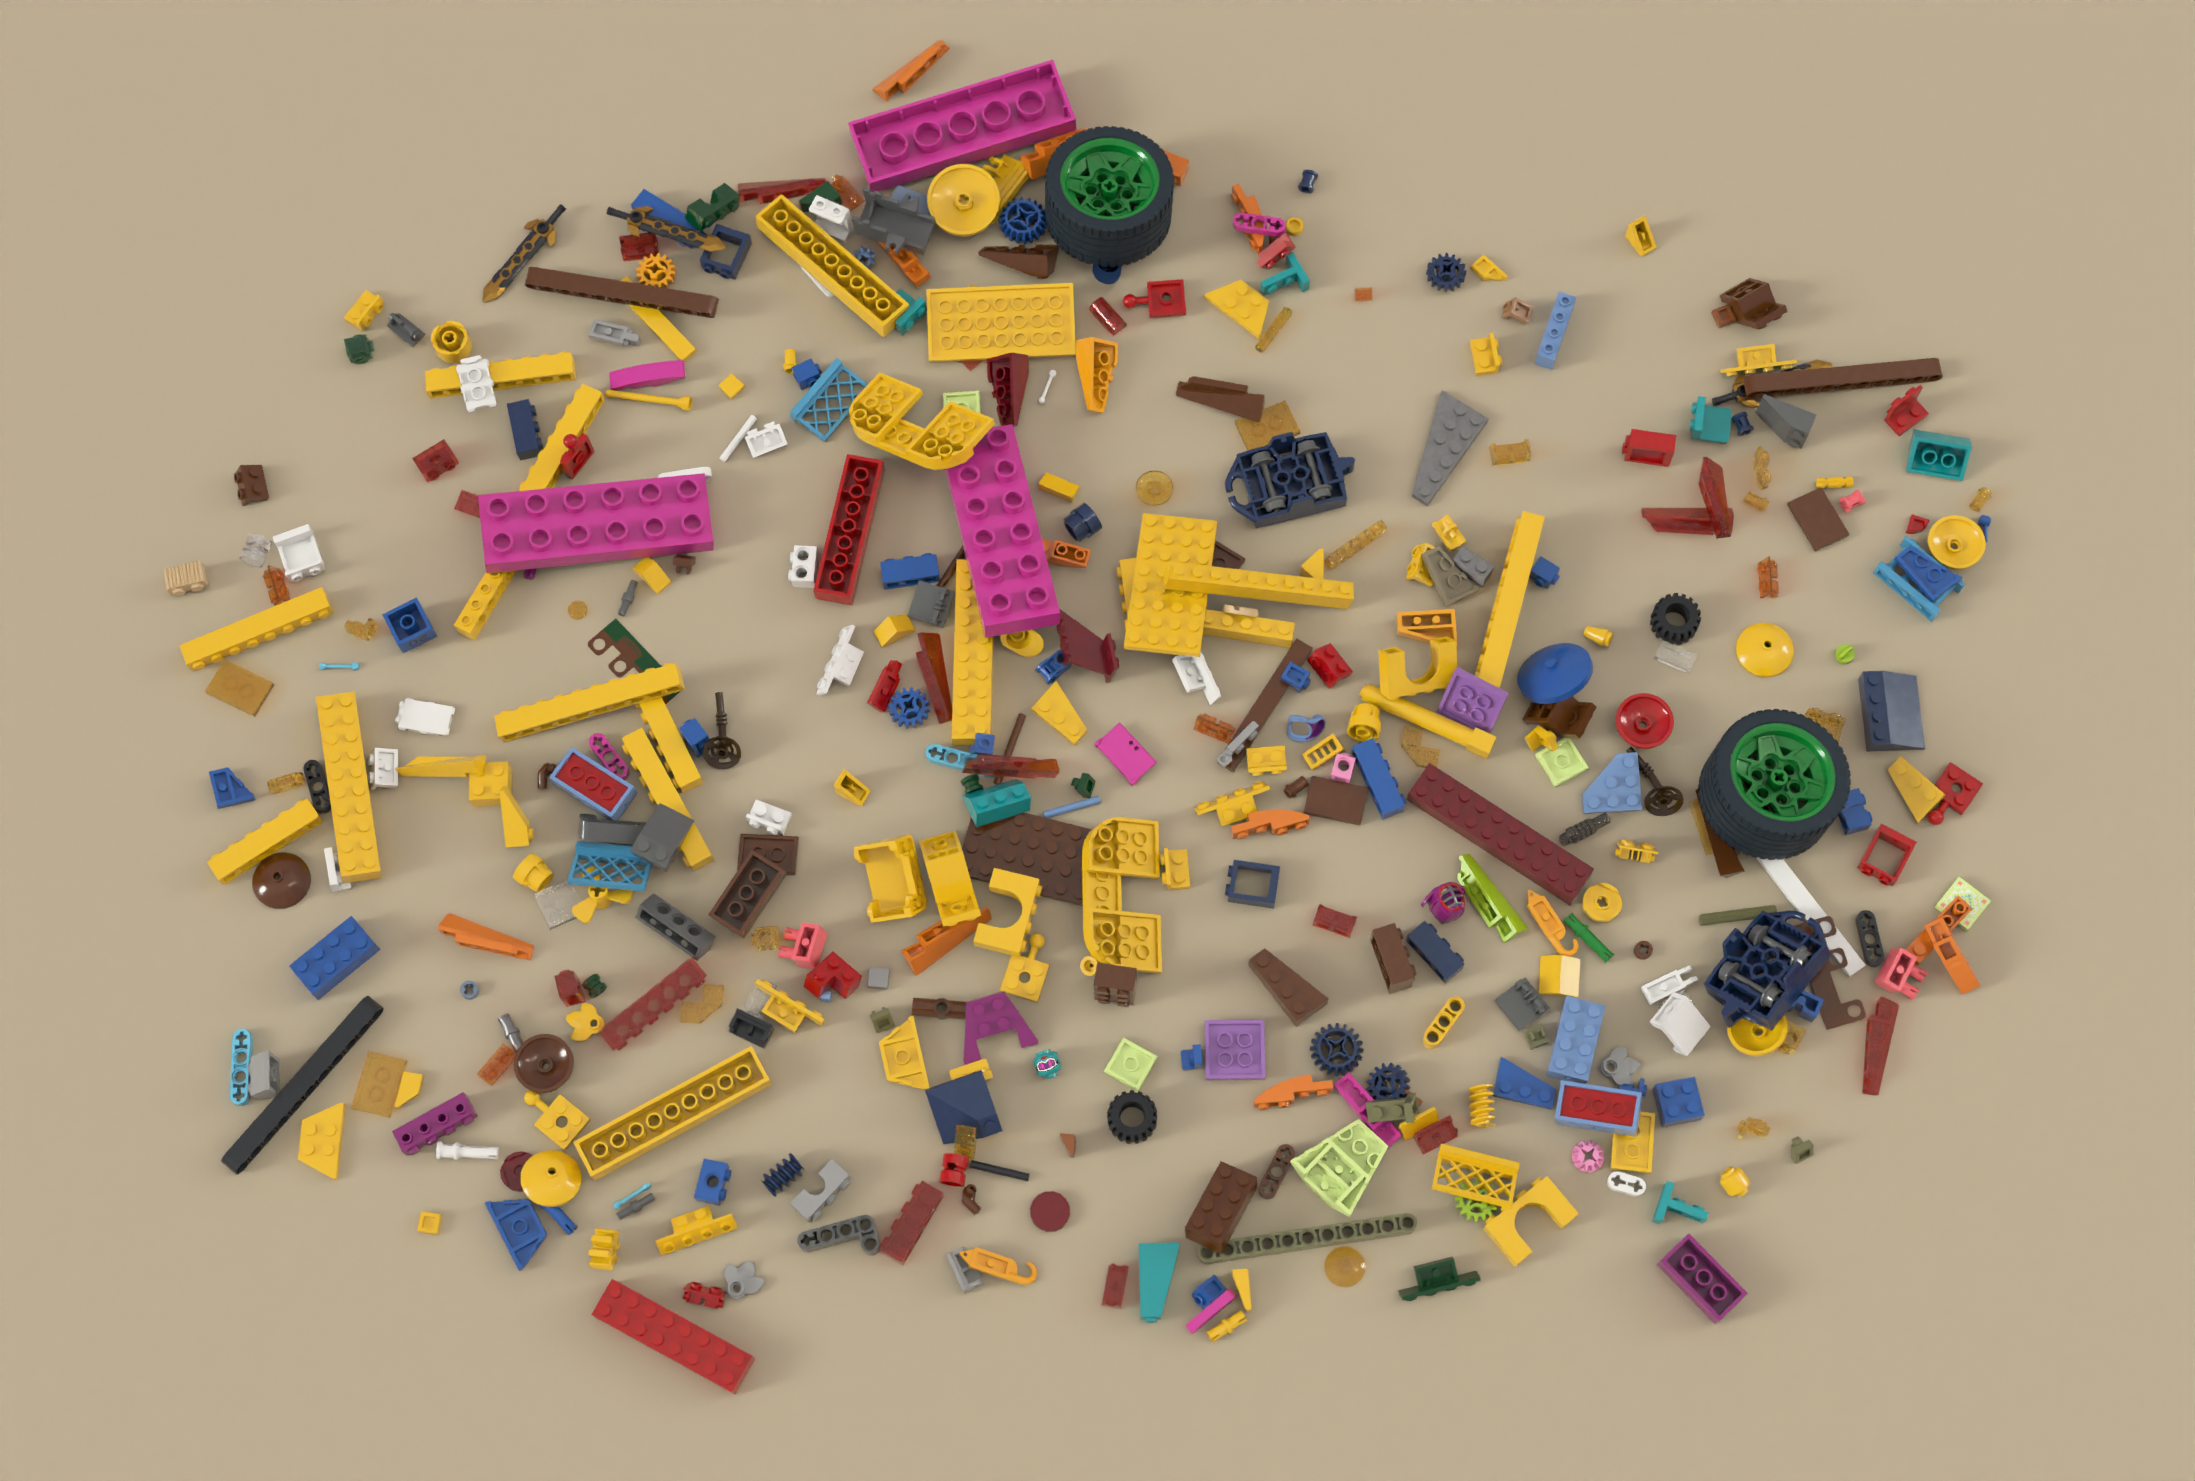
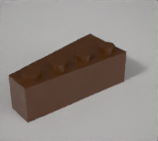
M1264 948L1249 959V967L1296 1027L1328 1004L1329 998Z

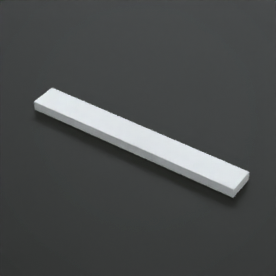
M1759 857L1756 858L1794 908L1806 915L1805 922L1810 917L1819 919L1827 916L1783 859L1764 860ZM1822 921L1820 923L1824 934L1831 931V924L1829 922ZM1837 927L1835 935L1825 938L1829 950L1836 948L1844 950L1848 964L1842 969L1848 977H1851L1866 966ZM1839 953L1832 954V957L1840 965L1843 961L1842 956Z

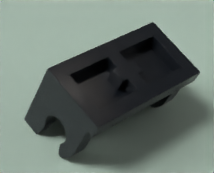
M738 1008L729 1024L730 1033L763 1049L774 1031L773 1025Z

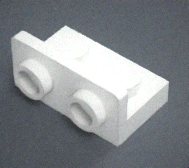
M773 421L765 424V429L758 431L755 428L746 432L747 436L744 438L753 458L787 445L779 423L775 424Z
M374 748L371 754L368 755V765H371V772L368 773V783L371 784V790H375L376 787L397 788L398 772L396 767H398V749Z
M755 800L750 814L746 815V819L753 828L759 829L762 827L767 829L766 831L772 835H784L792 813Z
M332 847L325 848L324 853L331 891L336 892L350 889V882L342 884L338 853H333Z

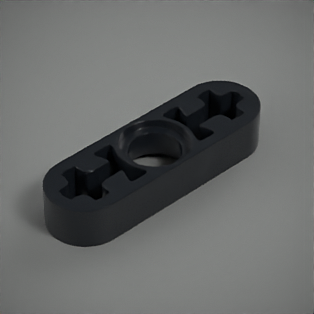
M309 760L304 764L303 770L313 806L319 813H327L331 810V803L323 767L318 761ZM311 766L316 767L315 773L317 777H314L313 773L309 771L312 769ZM316 782L323 783V787L319 791L313 790ZM318 796H322L323 800L327 802L324 804L325 807L322 808L320 806L321 800Z
M1863 910L1857 915L1855 921L1864 960L1868 966L1878 967L1884 961V953L1876 919L1871 911ZM1863 916H1865L1866 919H1870V921L1867 923L1868 929L1865 931L1863 930L1866 928L1865 921H1861ZM1872 934L1875 937V942L1872 944L1867 943L1865 935ZM1875 946L1877 948L1873 950L1874 955L1879 957L1876 960V962L1874 961V959H1870V956L1872 955V949L1870 948H1874Z

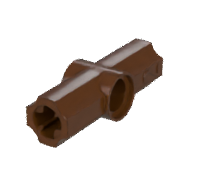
M913 998L912 1016L937 1017L941 1020L946 1018L965 1020L966 1002L951 1001L945 998ZM945 1005L947 1010L944 1013H940L937 1011V1007Z

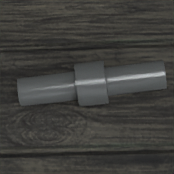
M630 581L627 591L622 596V604L618 615L625 617L629 604H632L635 597L633 594L638 584L637 581Z
M650 1193L638 1201L637 1199L632 1201L628 1207L616 1214L620 1220L633 1212L636 1214L642 1210V1207L654 1201L655 1198Z

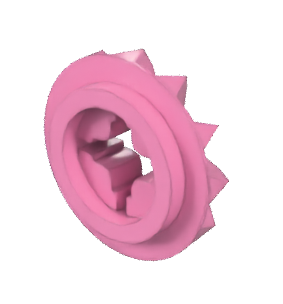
M1591 1140L1581 1141L1572 1151V1161L1579 1170L1587 1173L1594 1172L1603 1164V1150L1598 1143ZM1591 1150H1593V1154L1591 1156L1593 1160L1588 1159L1587 1161L1583 1162L1585 1157L1583 1152L1588 1153L1589 1151L1591 1152Z

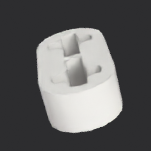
M1613 1172L1607 1179V1185L1611 1190L1633 1197L1641 1196L1646 1189L1643 1179L1622 1172ZM1617 1176L1619 1181L1624 1182L1625 1185L1618 1184V1186H1614V1182L1611 1179H1615ZM1637 1182L1641 1189L1635 1192L1634 1188L1628 1186V1184L1634 1185Z

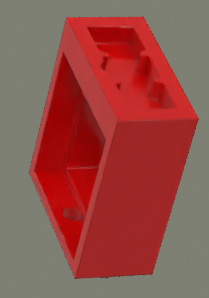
M1631 429L1630 434L1626 435L1625 443L1622 446V454H1625L1624 461L1669 467L1675 452L1676 435Z
M1881 823L1857 868L1864 875L1879 879L1878 881L1883 885L1893 886L1898 880L1917 842ZM1879 838L1904 851L1893 875L1867 863Z

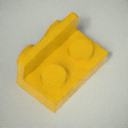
M365 290L344 316V319L363 331L372 323L375 315L382 311L385 303L381 296H375Z
M1489 333V337L1470 340L1476 376L1498 373L1499 367L1502 366V358L1497 353L1499 344L1498 339L1494 338V334Z
M1424 542L1414 547L1411 563L1406 570L1407 580L1415 579L1429 587L1434 585L1421 554L1435 548L1434 546Z
M1285 745L1246 748L1247 770L1253 776L1264 775L1265 771H1271V774H1281L1283 770H1287Z
M1164 848V854H1160L1161 866L1165 865V872L1162 873V883L1166 884L1167 890L1190 889L1187 849L1168 850V848Z
M985 1058L949 1071L951 1080L982 1070L985 1080L993 1078Z

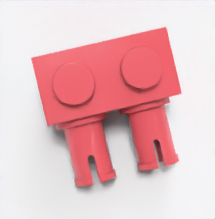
M803 922L800 930L787 927L785 931L788 933L784 932V939L796 941L794 948L781 945L779 949L783 951L778 950L779 958L792 959L799 967L814 969L819 964L827 932L820 925Z
M1901 947L1890 949L1874 984L1889 993L1901 992L1910 999H1914L1917 996L1914 992L1918 993L1919 989L1907 983L1906 979L1910 975L1919 982H1922L1926 978L1923 975L1927 976V971L1914 964L1917 959L1916 956Z

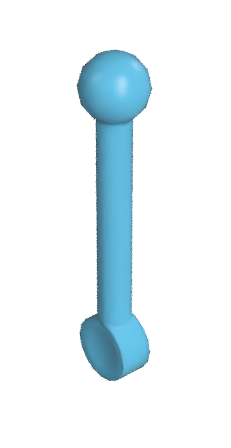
M322 662L319 664V668L321 670L326 668H352L356 671L359 669V665L356 662L352 664H325Z
M646 1183L621 1201L614 1202V1208L619 1209L623 1203L651 1187L650 1183Z

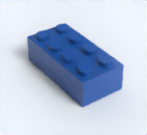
M350 916L289 965V967L311 994L319 1000L380 951V948L360 924Z

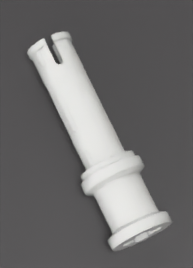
M438 1141L436 1158L441 1159L444 1157L458 1160L465 1157L498 1160L499 1147L461 1145L459 1142L443 1144L442 1141Z

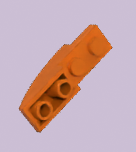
M1239 183L1232 186L1231 199L1234 204L1239 206V213L1262 215L1254 195L1246 197ZM1261 221L1254 223L1256 228L1264 227ZM1242 232L1244 236H1248L1252 250H1256L1257 254H1259L1263 250L1264 235Z
M1042 539L1048 564L1074 568L1087 567L1091 554L1090 549L1059 540L1052 542Z
M1290 810L1257 811L1247 814V822L1231 826V834L1233 839L1238 838L1241 840L1249 837V834H1262L1270 828L1272 835L1277 834L1281 836L1288 833V830L1306 828L1310 822V817L1307 814Z
M1956 896L1935 919L1943 916L1950 931H1952L1973 908L1960 896ZM1926 929L1905 949L1917 957L1915 961L1917 966L1934 949L1933 942Z
M1943 916L1924 924L1936 952L1961 993L1965 994L1980 987L1981 984L1963 951L1959 948Z
M1311 1075L1288 1079L1260 1094L1254 1100V1108H1259V1110H1268L1270 1106L1288 1108L1290 1104H1294V1096H1297V1098H1307L1310 1094L1327 1096L1333 1091L1332 1080L1312 1082Z

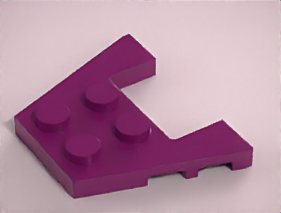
M1005 991L966 1002L964 1065L981 1060L976 1041L984 1037L1016 1029L1021 1048L1039 1043Z

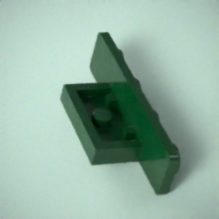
M1448 1257L1413 1266L1417 1286L1401 1289L1398 1292L1402 1300L1413 1301L1419 1296H1433L1438 1291H1452L1462 1285L1472 1286L1477 1281H1481V1278L1477 1271L1458 1275L1454 1258Z

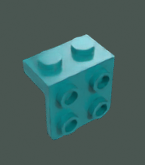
M899 289L896 293L909 303V308L895 322V330L903 336L925 315L927 307L925 300L921 297L915 300L904 290Z
M1698 396L1696 403L1693 402L1691 413L1694 414L1689 425V430L1692 431L1691 439L1722 444L1728 443L1732 410L1705 405L1706 397Z

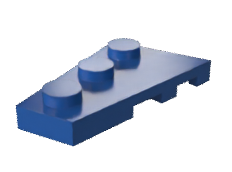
M1911 546L1894 558L1931 602L1963 578L1958 574L1955 575L1948 571L1943 565L1940 566L1933 562L1928 556Z
M1501 1057L1493 1096L1552 1110L1556 1089Z

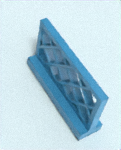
M836 358L790 411V418L795 422L798 421L818 438L826 442L849 415L850 406L842 407L841 398L851 397L853 402L854 397H857L860 393H853L852 385L860 384L865 388L868 384L845 367L841 360ZM842 371L849 375V381L839 382L838 376ZM850 385L851 394L840 395L839 386ZM837 386L838 395L827 396L828 387ZM838 398L839 407L829 408L828 399ZM825 400L826 408L816 409V401ZM840 411V418L838 420H830L829 412ZM827 412L828 421L817 422L816 413ZM814 413L815 422H806L802 418L805 414ZM828 424L829 431L824 436L818 431V425Z
M577 841L575 846L576 853L567 879L568 884L645 892L650 871L654 865L634 856L630 851L632 846ZM579 860H587L589 862L581 865ZM607 862L608 864L600 867L597 863ZM627 864V866L619 869L616 865ZM591 866L597 869L591 873L585 870ZM636 866H646V868L638 871ZM613 867L616 872L607 875L605 871ZM632 869L635 874L627 878L624 873ZM580 872L585 875L582 878H574V875ZM600 873L604 877L601 880L593 879V877L599 875ZM621 876L624 880L614 882L612 879ZM640 878L642 884H633L631 881Z

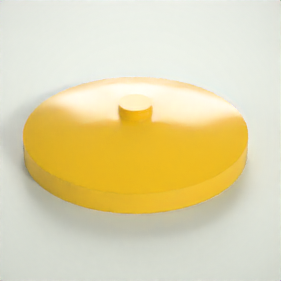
M957 164L942 170L933 179L928 190L927 204L929 213L932 217H935L936 225L949 234L965 237L981 233L993 223L999 211L1000 195L996 182L985 170L970 164Z

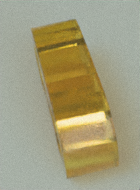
M301 772L277 777L267 782L269 793L273 794L291 790L305 784L303 773Z

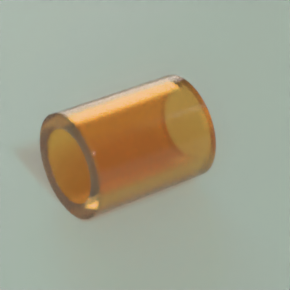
M1372 287L1355 288V301L1372 300Z

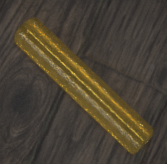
M1288 307L1282 309L1255 345L1257 351L1263 353L1292 315L1291 309Z

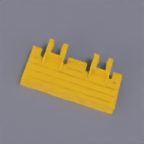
M1003 155L1001 159L993 156L989 158V162L996 166V169L988 165L982 167L990 176L995 177L993 179L996 182L1000 195L999 211L992 224L999 218L1000 212H1003V206L1007 207L1008 201H1012L1030 177L1021 161L1007 155Z

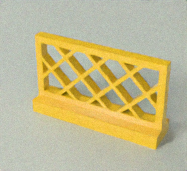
M1441 1143L1431 1189L1511 1209L1520 1163ZM1441 1163L1449 1164L1452 1168L1445 1171ZM1460 1169H1469L1472 1173L1465 1176ZM1456 1171L1461 1178L1453 1181L1449 1174ZM1480 1174H1490L1492 1178L1485 1181ZM1476 1176L1480 1183L1473 1186L1468 1179ZM1445 1177L1449 1184L1441 1185L1437 1184V1181ZM1500 1178L1510 1179L1512 1182L1504 1185ZM1494 1181L1500 1186L1495 1191L1488 1185ZM1465 1182L1469 1189L1462 1190L1457 1185ZM1484 1187L1489 1194L1482 1195L1477 1190ZM1504 1192L1509 1198L1508 1201L1500 1199L1497 1194Z

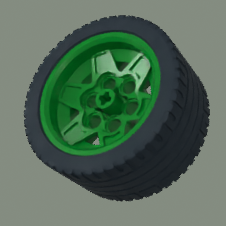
M1117 126L1089 128L1086 131H1080L1079 134L1072 135V137L1062 142L1060 147H1057L1052 154L1045 176L1046 225L1055 243L1065 253L1070 254L1071 257L1077 258L1081 262L1084 261L1086 264H1096L1098 266L1101 265V267L1129 265L1152 254V251H1155L1166 238L1171 225L1174 174L1168 156L1164 154L1163 149L1157 143H1154L1150 138L1148 139L1146 135H1141L1140 132H1134L1132 129H1125L1124 127L1117 128ZM1077 198H1078V199H1083V202H1082L1081 205H1080V203L1078 202Z
M1779 709L1756 711V713H1750L1748 716L1745 715L1729 727L1705 762L1698 785L1701 810L1705 814V819L1709 822L1711 829H1714V833L1720 836L1723 842H1727V845L1731 848L1734 847L1735 850L1741 851L1747 856L1751 855V857H1759L1764 860H1782L1783 858L1788 859L1804 853L1819 841L1841 813L1848 800L1851 788V773L1849 763L1846 761V755L1843 754L1844 751L1839 746L1838 741L1833 738L1834 736L1831 733L1827 732L1825 727H1821V724L1814 722L1813 719L1807 718L1803 714H1797L1794 711L1788 712V710L1783 709L1782 711ZM1757 755L1758 761L1750 758ZM1741 779L1744 780L1745 786L1749 789L1747 792L1743 788ZM1776 800L1781 801L1783 805L1777 803ZM1797 800H1805L1806 803L1799 809ZM1768 805V808L1771 812L1766 811L1762 808Z

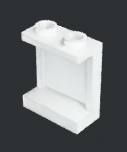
M816 195L809 208V212L817 216L815 223L834 240L845 244L853 231L849 209Z
M309 524L273 536L285 569V576L289 582H298L304 577L318 575L321 571L326 570L314 532Z
M1675 992L1672 993L1650 1020V1023L1654 1027L1661 1029L1674 1044L1673 1050L1685 1056H1688L1711 1027L1687 996Z

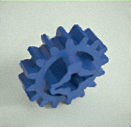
M910 687L909 691L903 688V693L896 691L897 697H891L893 703L888 705L889 709H892L889 711V714L893 716V722L898 721L899 727L905 724L906 729L909 728V725L916 728V723L923 725L922 719H928L926 713L930 712V708L927 707L930 703L929 700H925L927 698L926 694L920 695V689L914 692L913 687ZM918 701L921 702V704H922V709H920V707L917 706V705H918ZM897 707L901 710L900 715L897 713Z

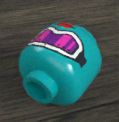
M1051 1049L1036 1053V1057L1033 1059L1037 1075L1040 1077L1045 1076L1046 1080L1058 1076L1057 1072L1062 1068L1057 1052L1051 1051Z

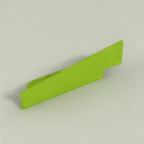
M1471 854L1461 855L1459 857V860H1461V871L1458 873L1457 880L1465 888L1467 895L1488 927L1496 926L1504 943L1526 931L1528 926Z

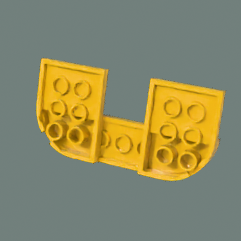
M880 372L852 402L849 409L850 422L859 439L932 470L947 469L967 462L974 455L973 448L995 425L993 418L951 401L925 429L902 420L901 418L923 396L922 389Z
M1110 818L1089 832L1082 848L1083 935L1085 944L1092 957L1097 959L1099 963L1137 968V972L1159 974L1162 972L1161 915L1122 911L1121 876L1158 879L1160 877L1158 821Z

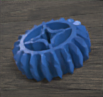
M1021 197L1020 201L1014 198V203L1008 201L1007 207L1003 206V212H1000L999 215L1000 230L1004 232L1005 238L1009 237L1010 242L1016 240L1017 245L1020 241H1023L1024 245L1026 241L1033 243V238L1039 240V235H1043L1044 230L1047 228L1045 209H1043L1042 204L1038 205L1036 200L1031 202L1030 197L1027 200Z

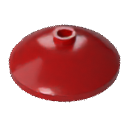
M1639 693L1628 697L1620 704L1616 713L1615 723L1619 735L1625 742L1636 748L1651 749L1660 746L1669 738L1674 726V717L1670 707L1664 700L1653 694ZM1644 723L1646 727L1642 728L1639 724Z

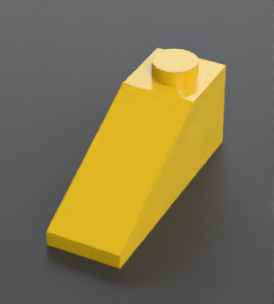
M504 786L500 789L499 793L506 847L529 846L532 840H534V829L530 827L529 820L507 786Z

